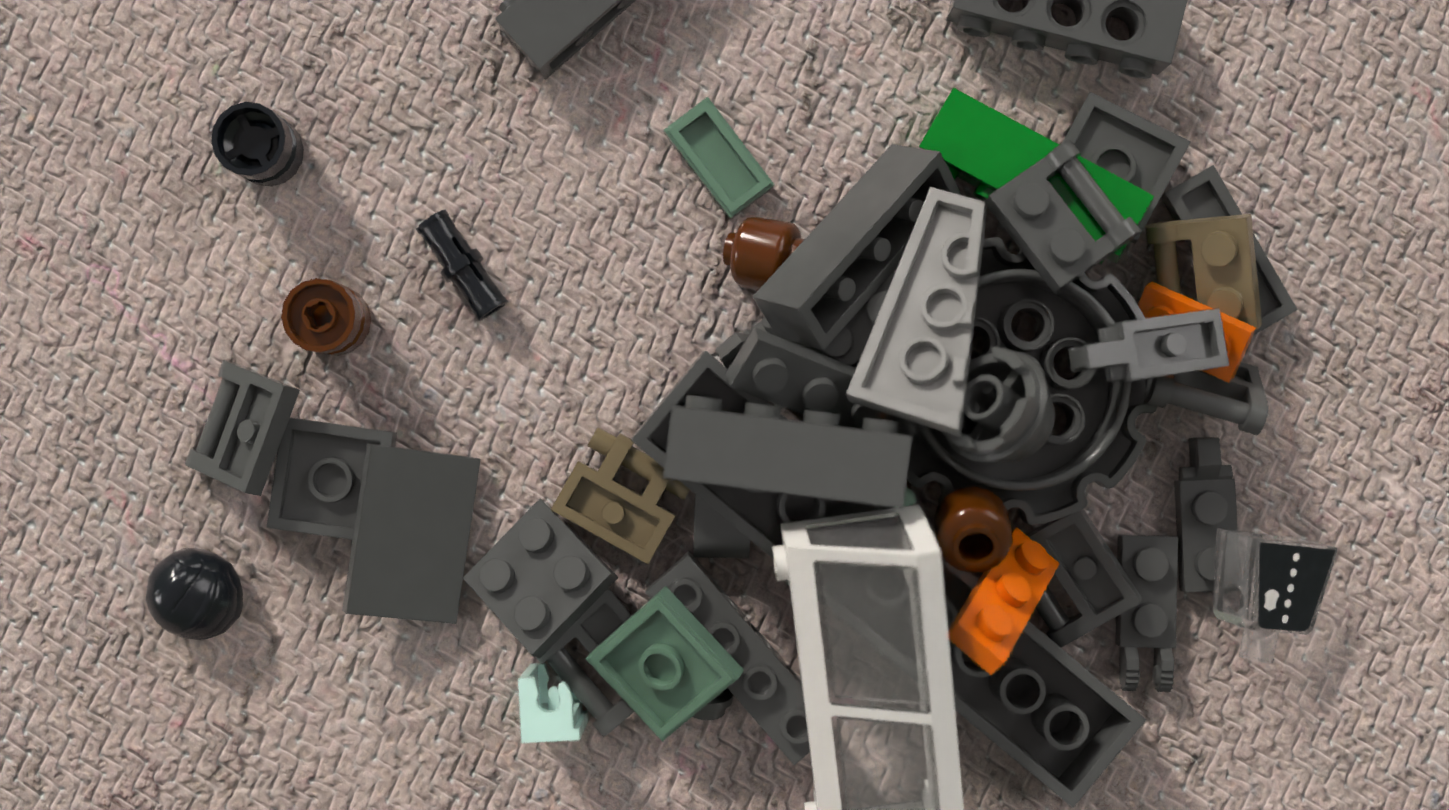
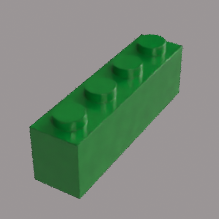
M953 87L919 148L940 151L954 180L958 177L977 187L973 194L985 202L990 194L1043 159L1059 144ZM1079 156L1078 160L1124 219L1131 217L1139 226L1152 204L1154 195ZM1059 173L1048 180L1094 241H1097L1106 234ZM1129 242L1106 259L1117 264Z

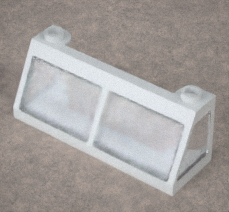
M920 504L903 508H890L780 524L783 545L772 546L773 561L777 582L788 580L791 593L814 782V801L804 802V810H964L941 551Z

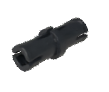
M441 210L431 215L419 224L416 230L444 268L441 271L442 276L446 282L453 281L478 321L486 319L508 303L506 297L502 295L481 264V261L484 259L477 248H470L446 210Z

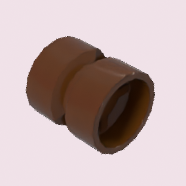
M315 278L303 281L289 292L283 302L281 319L284 331L294 344L306 351L334 356L351 353L363 344L369 334L371 315L368 304L359 293L332 280Z

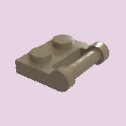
M1251 214L1167 221L1145 226L1147 244H1153L1157 284L1181 294L1176 241L1191 240L1197 301L1213 309L1220 308V312L1256 327V330L1261 327L1262 318Z

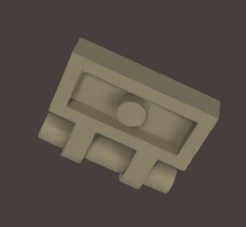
M598 427L589 441L588 447L606 456L601 467L597 471L578 461L551 510L642 562L649 564L676 516L657 504L660 497L666 490L685 500L690 489L679 480L663 478L664 468L649 455L633 447L634 443L630 438L621 433L618 437H615ZM621 466L650 481L643 495L614 480Z

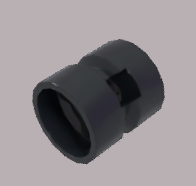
M243 102L232 105L219 115L213 126L211 143L216 158L225 168L256 185L272 187L283 184L297 173L303 162L304 146L300 134L291 123L260 103Z

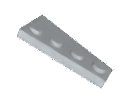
M930 187L846 393L850 402L961 437L987 217L984 201Z

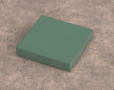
M666 586L585 658L661 741H664L734 683L744 671Z

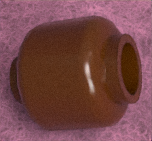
M749 217L741 223L736 233L731 232L728 234L723 248V262L725 265L730 266L732 277L738 286L759 290L805 239L801 238L799 229L791 222Z
M976 486L959 488L947 494L937 507L934 516L936 541L943 559L952 567L968 573L985 572L998 566L1008 555L1013 541L1008 510L1002 500L990 490Z

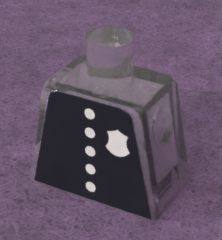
M1217 528L1213 613L1219 620L1244 628L1239 657L1260 663H1274L1279 633L1308 635L1314 629L1338 547L1293 536Z

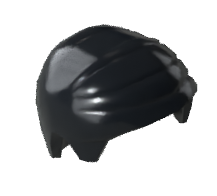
M183 548L171 553L154 567L148 577L146 603L154 620L167 632L185 639L204 640L225 633L240 617L243 608V589L234 566L227 560L205 549Z

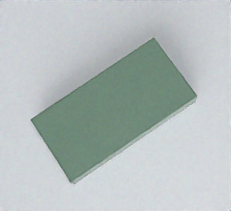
M708 97L664 129V134L730 220L774 188L775 184Z

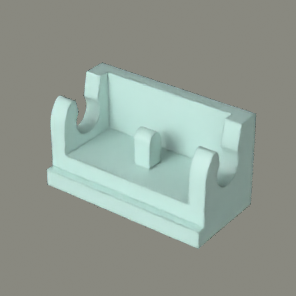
M546 663L530 664L518 678L521 743L580 740L589 722L588 710H582V703L565 681H561L559 687L552 686L549 689L548 682L550 676Z

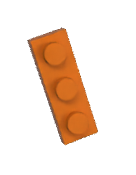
M1017 527L1012 531L1013 541L1008 555L998 566L983 572L948 629L949 640L990 675L1006 662L1060 564L1048 554L1041 544L1031 540Z

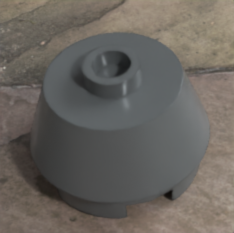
M992 347V353L981 355L969 363L961 437L941 432L946 437L950 446L967 459L980 462H1018L1035 454L1049 438L1055 421L1054 404L1043 373L1031 358L1004 348Z

